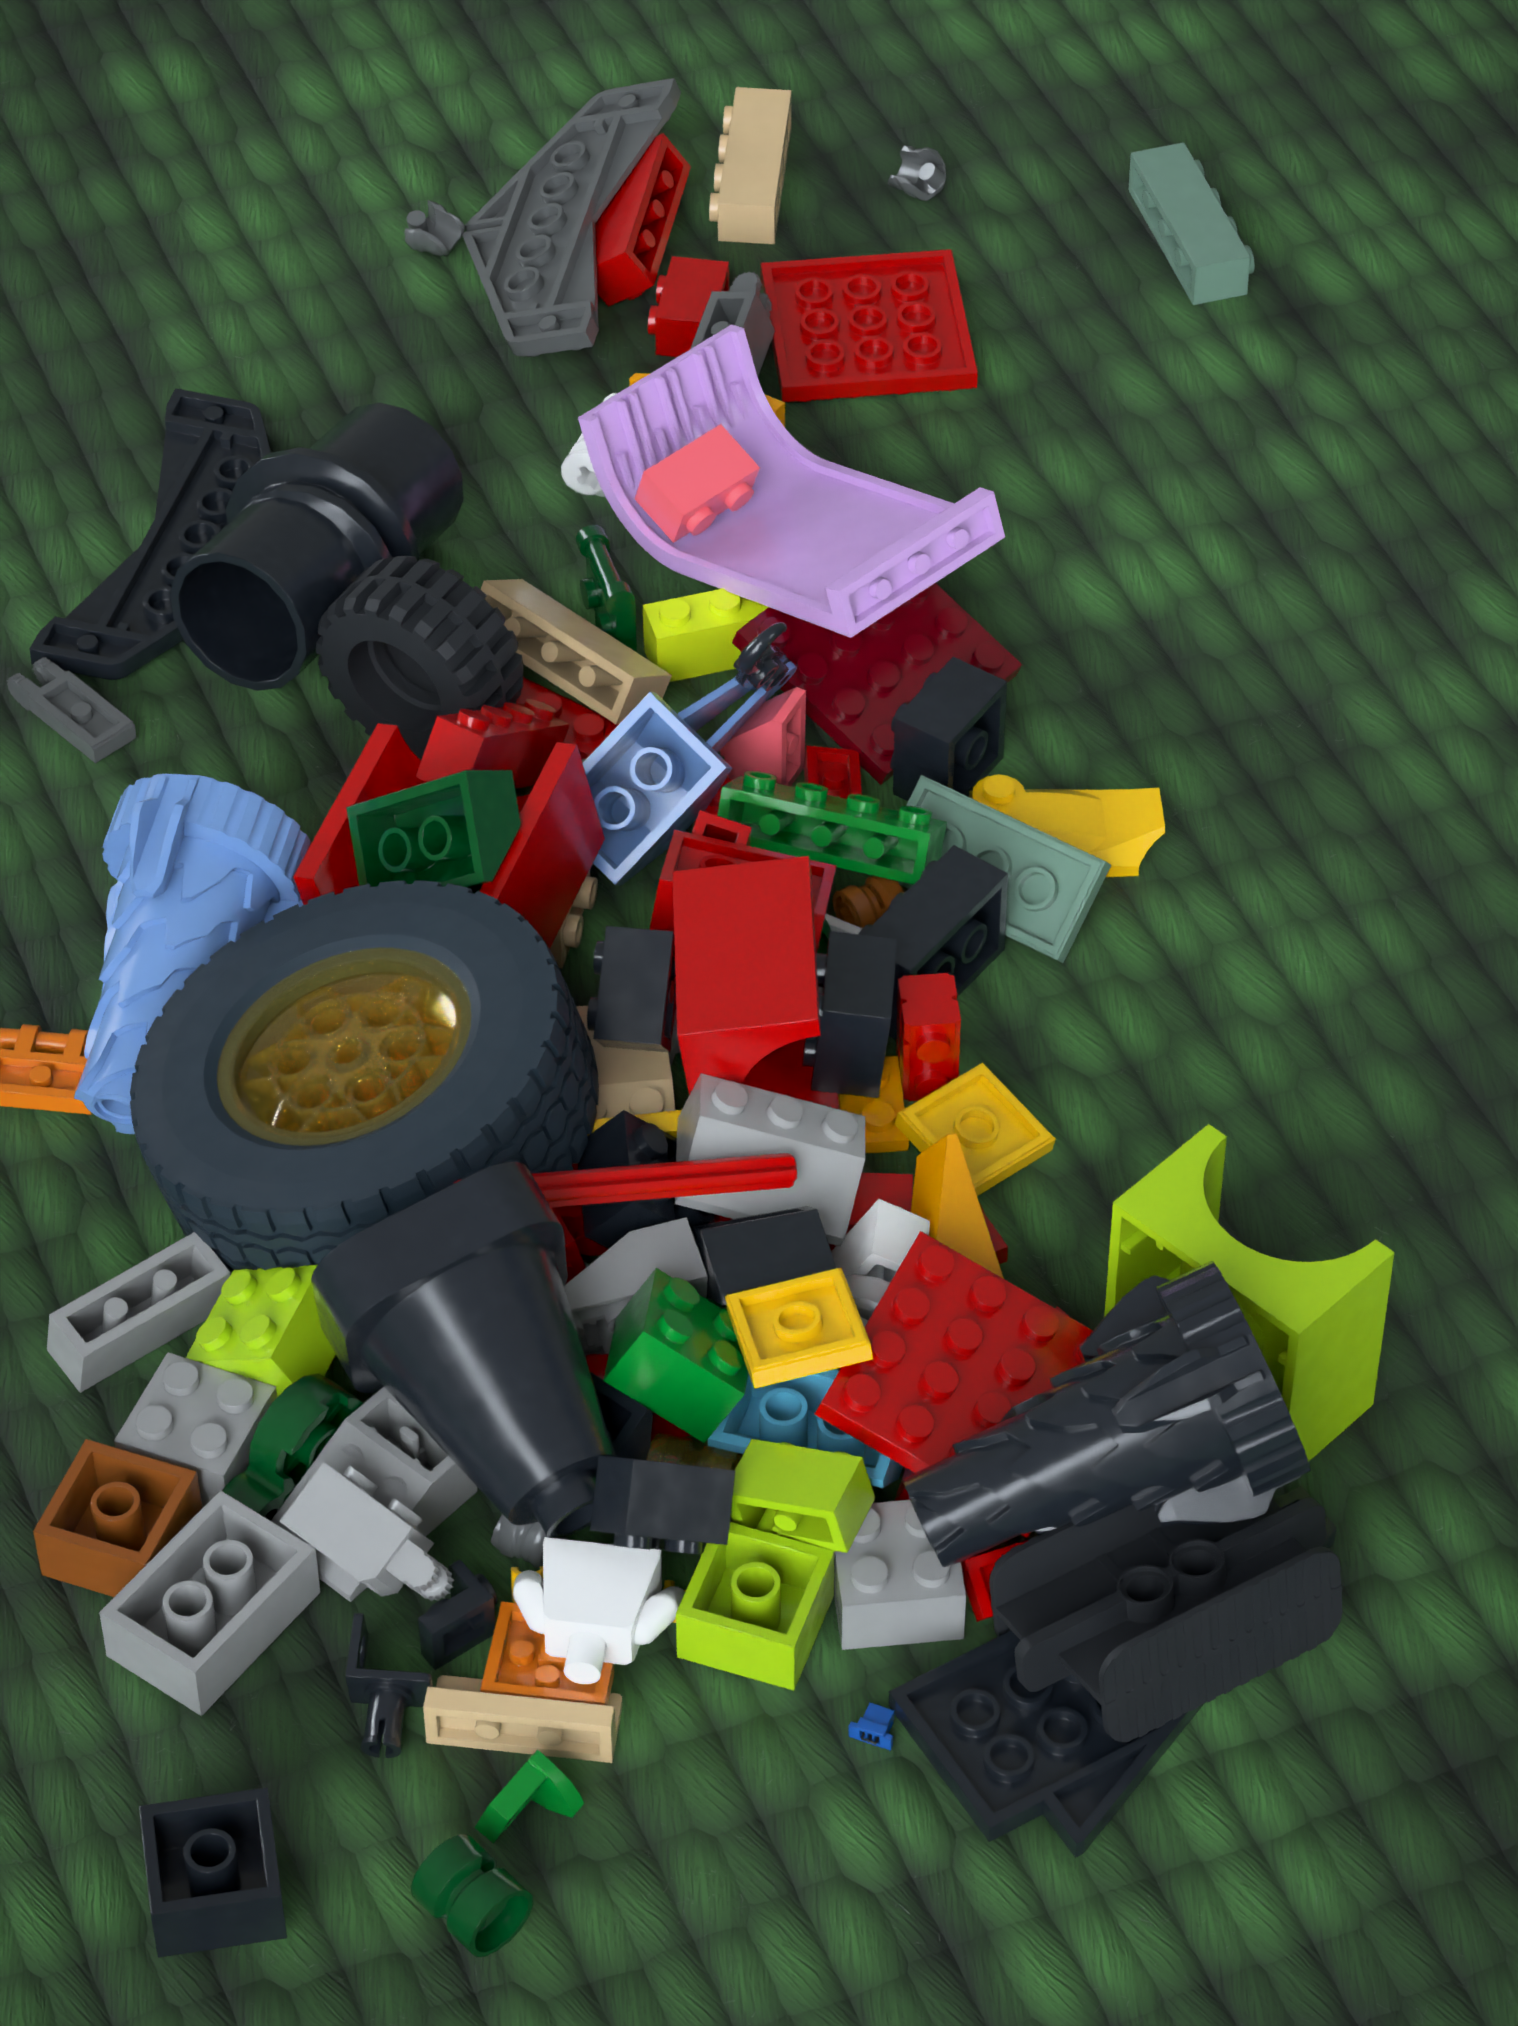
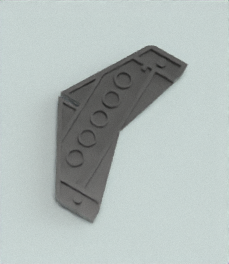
M675 78L608 89L596 94L465 224L467 232L462 234L504 338L514 355L535 357L546 353L566 350L576 351L586 347H593L599 331L595 223L661 128L671 118V114L675 110L681 95Z

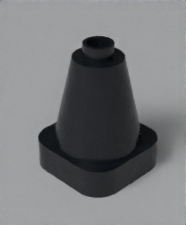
M506 1162L480 1170L350 1237L323 1258L312 1274L311 1283L321 1328L355 1389L362 1393H376L385 1387L512 1524L528 1525L539 1522L548 1538L560 1539L577 1533L591 1525L598 1455L616 1457L564 1289L568 1273L563 1227L528 1167L520 1162Z

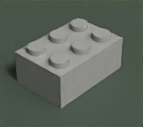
M220 1490L99 1612L107 1657L202 1716L319 1595L320 1584L316 1549Z

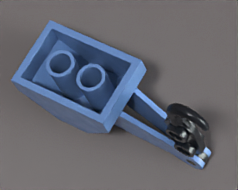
M777 622L769 626L745 647L733 665L739 671L736 677L678 714L657 693L649 692L583 762L605 837L593 864L614 885H623L669 848L674 829L685 832L697 819L699 811H704L733 769L718 752L757 709L779 690L797 670V666L787 658V655L779 647L771 645L778 636L787 630V625L784 622ZM751 689H758L707 741L696 733L698 729Z

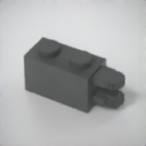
M749 271L741 275L739 274L732 282L733 285L730 286L729 291L711 292L690 349L731 324L744 328L757 376H759L775 329L769 319V311L772 310L771 301L764 292L760 293V290H762L761 286L763 285L758 274Z

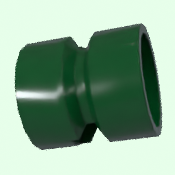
M458 1834L436 1847L422 1862L411 1884L412 1897L434 1918H445L447 1920V1930L475 1957H486L510 1942L523 1927L533 1906V1895L507 1870L497 1868V1861L468 1834Z

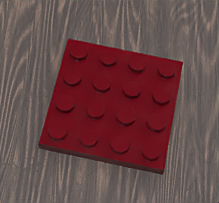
M936 583L851 638L768 607L739 629L732 641L742 652L762 631L777 622H784L787 625V630L778 636L771 645L779 647L787 655V658L797 666V670L780 689L783 692L795 687L806 690V714L842 749L857 751L859 753L860 766L880 785L893 776V770L890 768L891 758L894 753V732L891 730L893 717L903 703L909 704L922 690L930 674L933 672L938 673L952 657H955L1008 683L1018 674L1022 666L1010 652Z

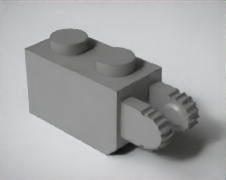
M323 1462L279 1522L380 1596L396 1594L406 1584L430 1601L434 1599L439 1601L440 1598L445 1599V1596L450 1594V1589L453 1588L452 1581L454 1579L451 1578L452 1573L448 1571V1568L427 1554L434 1543L416 1530L423 1519L395 1498L392 1499L387 1508L372 1497L379 1487L350 1465L341 1475Z

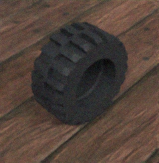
M396 556L378 560L371 567H367L328 607L318 624V634L321 637L316 642V653L320 654L318 665L321 674L328 677L329 691L334 699H340L345 706L344 712L353 722L355 720L359 721L366 728L365 733L369 736L372 735L378 723L397 725L409 748L422 760L437 716L459 713L460 709L481 710L483 705L497 708L503 707L505 702L516 704V700L521 695L523 687L522 654L516 653L518 641L514 632L508 631L504 625L506 618L498 607L494 609L485 600L487 595L477 586L474 588L463 581L464 576L455 570L445 571L441 569L438 562L430 559H421L417 562L415 556Z

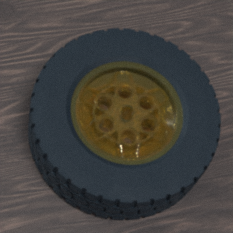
M416 880L413 884H407L406 881L379 882L377 887H371L370 884L343 889V893L337 895L331 892L310 899L308 904L301 907L297 904L273 915L274 919L267 923L263 920L241 933V938L236 942H228L211 955V961L207 965L201 964L184 981L185 986L183 989H177L162 1008V1017L157 1016L145 1036L147 1044L141 1045L134 1065L136 1073L132 1074L130 1089L131 1119L141 1154L185 1236L195 1232L203 1242L210 1246L231 1274L233 1270L239 1269L257 1270L262 1268L267 1270L275 1267L297 1268L305 1265H318L334 1248L355 1234L445 1189L458 1179H464L480 1170L497 1164L520 1162L525 1164L531 1173L573 1170L572 1164L579 1163L588 1144L587 1134H592L597 1115L596 1105H598L599 1098L598 1070L591 1040L550 948L539 933L521 914L507 904H501L494 897L480 891L474 894L470 888L449 883L442 887L439 882Z

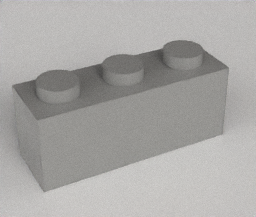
M193 1232L49 1314L47 1351L81 1393L204 1322L221 1294L224 1282L230 1277L231 1273L210 1246Z

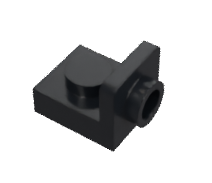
M460 1559L448 1566L449 1571L452 1573L451 1578L454 1579L452 1581L453 1588L450 1589L451 1598L436 1602L424 1615L418 1618L421 1654L435 1670L493 1636L496 1626L494 1607L497 1606L498 1599L492 1585L484 1575L478 1573L474 1576Z

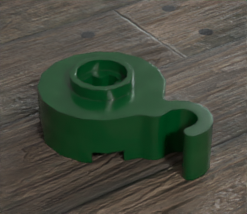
M319 1373L307 1375L297 1380L271 1403L258 1423L250 1443L248 1468L243 1473L232 1478L223 1488L222 1492L263 1517L272 1509L279 1510L342 1422L364 1403L331 1379Z

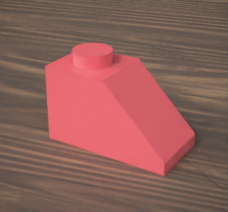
M795 687L765 701L720 750V755L733 768L727 776L728 778L734 780L741 775L744 776L746 771H760L776 776V783L792 786L804 769L806 690Z

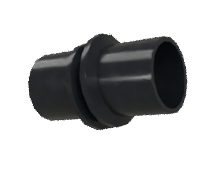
M374 403L354 408L309 449L298 447L265 455L237 479L226 508L227 525L177 570L170 590L173 618L185 644L205 667L231 684L256 691L283 687L300 674L319 655L316 653V642L321 637L318 634V624L322 615L367 567H371L378 560L396 556H415L418 562L419 556L455 522L464 497L462 473L451 448L430 424L407 409L384 403Z

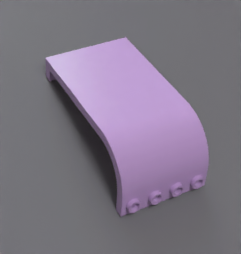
M732 324L578 417L595 475L606 499L627 531L653 558L677 573L719 589L723 588L727 592L850 638L1005 538L993 491L979 487L954 504L827 461L803 447L783 426L764 395L744 328ZM721 424L760 467L752 488L754 494L740 509L731 511L728 508L717 515L713 523L702 533L695 536L688 533L673 543L634 499L643 472Z

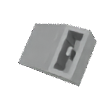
M687 1217L630 1231L564 1286L585 1356L590 1354H609L617 1316L656 1268L672 1278L678 1277L686 1280L697 1290L699 1295L706 1298L708 1275Z
M383 1387L342 1422L272 1518L271 1522L303 1540L279 1521L323 1462L341 1475L349 1465L379 1487L372 1497L387 1508L392 1499L395 1498L421 1517L423 1521L416 1530L425 1537L477 1492V1486L390 1392ZM316 1549L319 1579L351 1602L368 1587Z

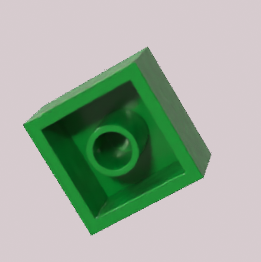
M656 1268L616 1318L603 1381L705 1443L745 1395L749 1372L727 1309H722L699 1295L697 1290L686 1280L678 1277L672 1278Z

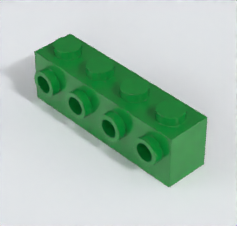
M746 771L744 776L741 775L722 786L717 816L752 827L751 847L796 857L809 856L810 860L837 865L836 867L912 885L920 879L923 870L931 861H938L941 858L947 822L931 818L932 812L921 807L901 806L899 811L880 807V800L872 796L850 794L847 799L827 795L828 788L825 786L806 782L796 783V787L776 783V776L760 771Z

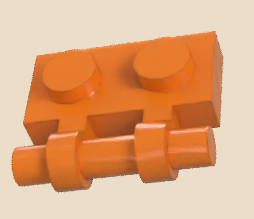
M23 1024L20 1029L0 1028V1106L92 1115V1112L86 1108L83 1101L74 1099L87 1061L84 1050L88 1030L71 1029L69 1034L43 1032L41 1026Z

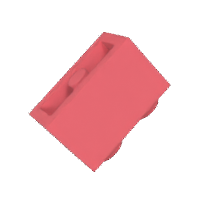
M720 424L645 470L634 499L674 543L688 533H691L693 536L702 533L713 523L717 515L728 508L731 511H736L743 507L754 494L752 488L760 467Z

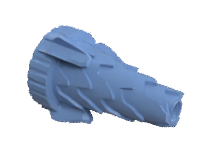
M164 773L153 775L151 778H141L136 780L135 785H129L124 790L103 843L104 851L102 853L103 859L108 864L107 869L111 876L115 877L118 882L111 887L108 895L106 908L108 930L105 936L104 964L98 979L103 982V988L88 1030L84 1050L87 1061L74 1099L83 1101L90 1112L103 1120L111 1122L115 1126L116 1132L135 1134L130 1109L132 1074L136 1073L134 1065L141 1045L147 1044L146 1034L157 1016L162 1017V1008L177 989L182 990L185 986L184 981L201 964L207 965L211 961V955L228 942H236L240 939L241 933L263 920L267 923L274 919L273 915L294 905L303 906L293 876L310 847V839L307 834L300 830L301 826L294 819L285 815L282 809L275 804L265 801L263 797L253 792L245 791L237 785L220 782L214 778L200 775Z

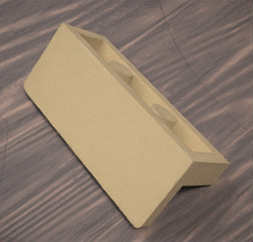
M448 1675L440 1676L436 1687H427L423 1711L426 1743L532 1755L536 1750H539L545 1756L613 1762L623 1706L622 1696L618 1693H610L608 1705L480 1692L483 1679Z

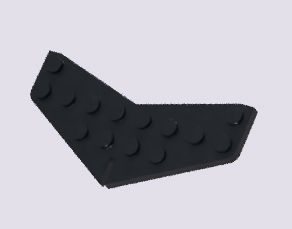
M175 388L166 406V433L155 520L140 547L67 617L55 616L39 631L29 649L31 664L46 657L64 671L102 679L118 680L130 675L184 640L173 618L170 590L177 570L227 525L226 508L237 479L265 455L271 453L261 412L257 406L245 401Z

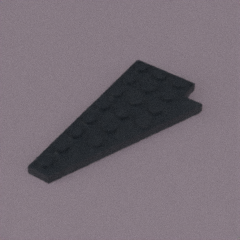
M1300 1486L1274 1499V1501L1284 1509L1311 1496ZM1326 1516L1327 1537L1322 1547L1330 1549L1335 1542L1336 1526ZM1012 1630L889 1691L888 1706L890 1709L895 1710L896 1717L989 1842L1044 1815L1075 1858L1084 1854L1204 1705L1202 1704L1199 1708L1182 1714L1181 1717L1175 1720L1172 1719L1166 1722L1165 1725L1149 1731L1140 1738L1137 1737L1129 1742L1116 1741L1104 1729L1101 1704L1072 1674L1037 1692H1030L1021 1684L1017 1678L1015 1648L1021 1640Z

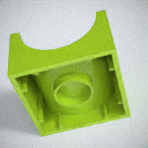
M1208 1124L1113 1202L1104 1317L1123 1296L1143 1280L1154 1275L1172 1280L1213 1261L1227 1282L1254 1335L1296 1427L1307 1459L1310 1461L1374 1403L1395 1252L1375 1239L1364 1248L1343 1257L1325 1261L1299 1262L1283 1260L1259 1253L1237 1241L1218 1223L1227 1136Z

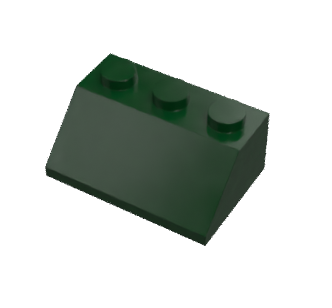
M465 770L346 807L359 886L370 884L371 887H377L379 882L406 881L407 884H413L416 880L439 882L442 887L449 883L471 888L492 882L521 827L512 770Z

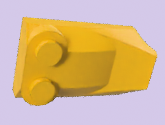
M998 774L979 780L973 787V791H969L970 798L1111 864V867L1106 877L1139 876V866L1147 851L1155 841L1165 834L1160 788L1112 790L1024 789L1018 780Z

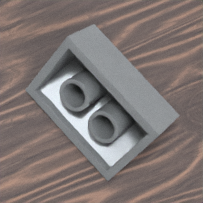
M701 1073L677 1119L676 1162L789 1153L795 1158L797 1179L790 1188L675 1197V1204L731 1219L810 1206L818 1210L828 1243L841 1246L846 1236L865 1162V1116Z

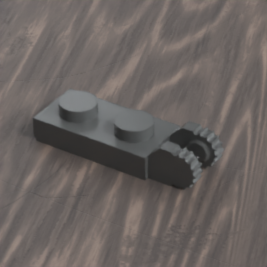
M46 657L34 662L32 668L36 679L43 685L41 688L30 679L25 678L21 673H16L7 680L8 690L17 703H20L27 711L30 710L94 763L99 762L137 738L135 724H133L131 719L72 672H65Z

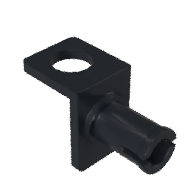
M354 1613L346 1681L350 1702L368 1704L361 1750L367 1755L380 1758L381 1741L384 1734L385 1757H397L401 1754L402 1750L401 1738L405 1707L424 1706L427 1687H433L432 1677L428 1673L365 1669L368 1647L365 1616L363 1613Z

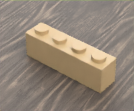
M736 87L733 106H725L723 134H720L719 163L715 164L714 192L719 193H711L709 205V221L718 222V241L775 244L791 134V90Z
M523 579L486 580L483 582L481 590L487 595L485 600L493 609L498 607L506 618L504 625L508 631H513L518 641L516 653L522 654L523 664L616 725L620 724L649 692L657 693L663 699L672 675Z

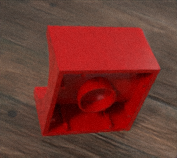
M377 724L297 868L293 878L303 905L308 904L310 899L331 892L337 895L343 893V889L359 886L346 807L426 783V781L416 777L421 760L409 748L397 725ZM556 742L531 793L516 797L521 827L493 881L483 884L480 892L498 899L501 904L505 903L521 914L539 933L549 948H551L605 840L577 744Z
M809 856L672 871L677 1036L689 1095L702 1073L841 1110L840 1094L811 1090L813 1067L802 1066L805 1039L821 1036L812 874Z

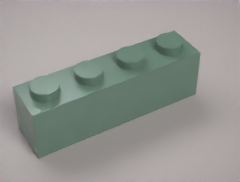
M1184 142L1131 152L1128 191L1191 303L1197 305L1247 295L1249 274H1252L1255 268L1252 250L1249 245H1243L1238 236L1233 217H1227L1221 207L1218 191L1216 188H1210L1207 183L1201 162L1198 159L1194 160Z

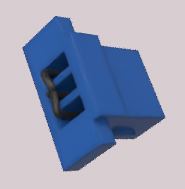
M869 1703L863 1718L860 1717L858 1723L850 1722L848 1737L891 1751L893 1735L889 1734L894 1723L895 1710Z

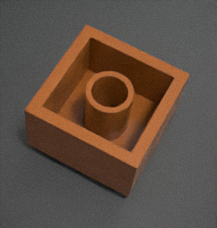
M86 1439L33 1530L41 1575L115 1597L202 1509L197 1471Z

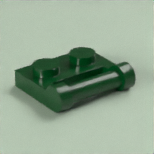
M588 525L577 533L575 539L580 553L586 557L587 578L580 580L583 603L587 610L594 608L596 627L637 652L634 594L630 586L626 582L621 581L610 556V544L604 529L599 525Z

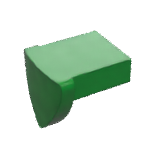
M536 1750L488 1805L474 1828L494 1844L531 1800L550 1811L571 1818L584 1805V1801L566 1775L542 1752Z

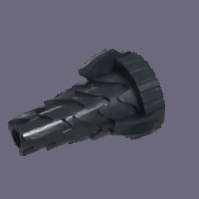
M1211 1261L1172 1280L1156 1275L1143 1280L1123 1296L1100 1321L1092 1333L1079 1345L1085 1359L1084 1363L1051 1378V1389L1011 1408L999 1424L953 1444L955 1455L904 1478L903 1483L931 1547L934 1548L942 1567H947L962 1562L1020 1534L1036 1531L1037 1535H1040L1070 1522H1073L1077 1527L1088 1525L1133 1504L1137 1511H1143L1154 1506L1162 1526L1228 1523L1256 1518L1267 1513L1276 1488L1300 1478L1302 1475L1310 1472L1311 1469L1296 1427L1254 1335L1227 1282L1216 1264Z

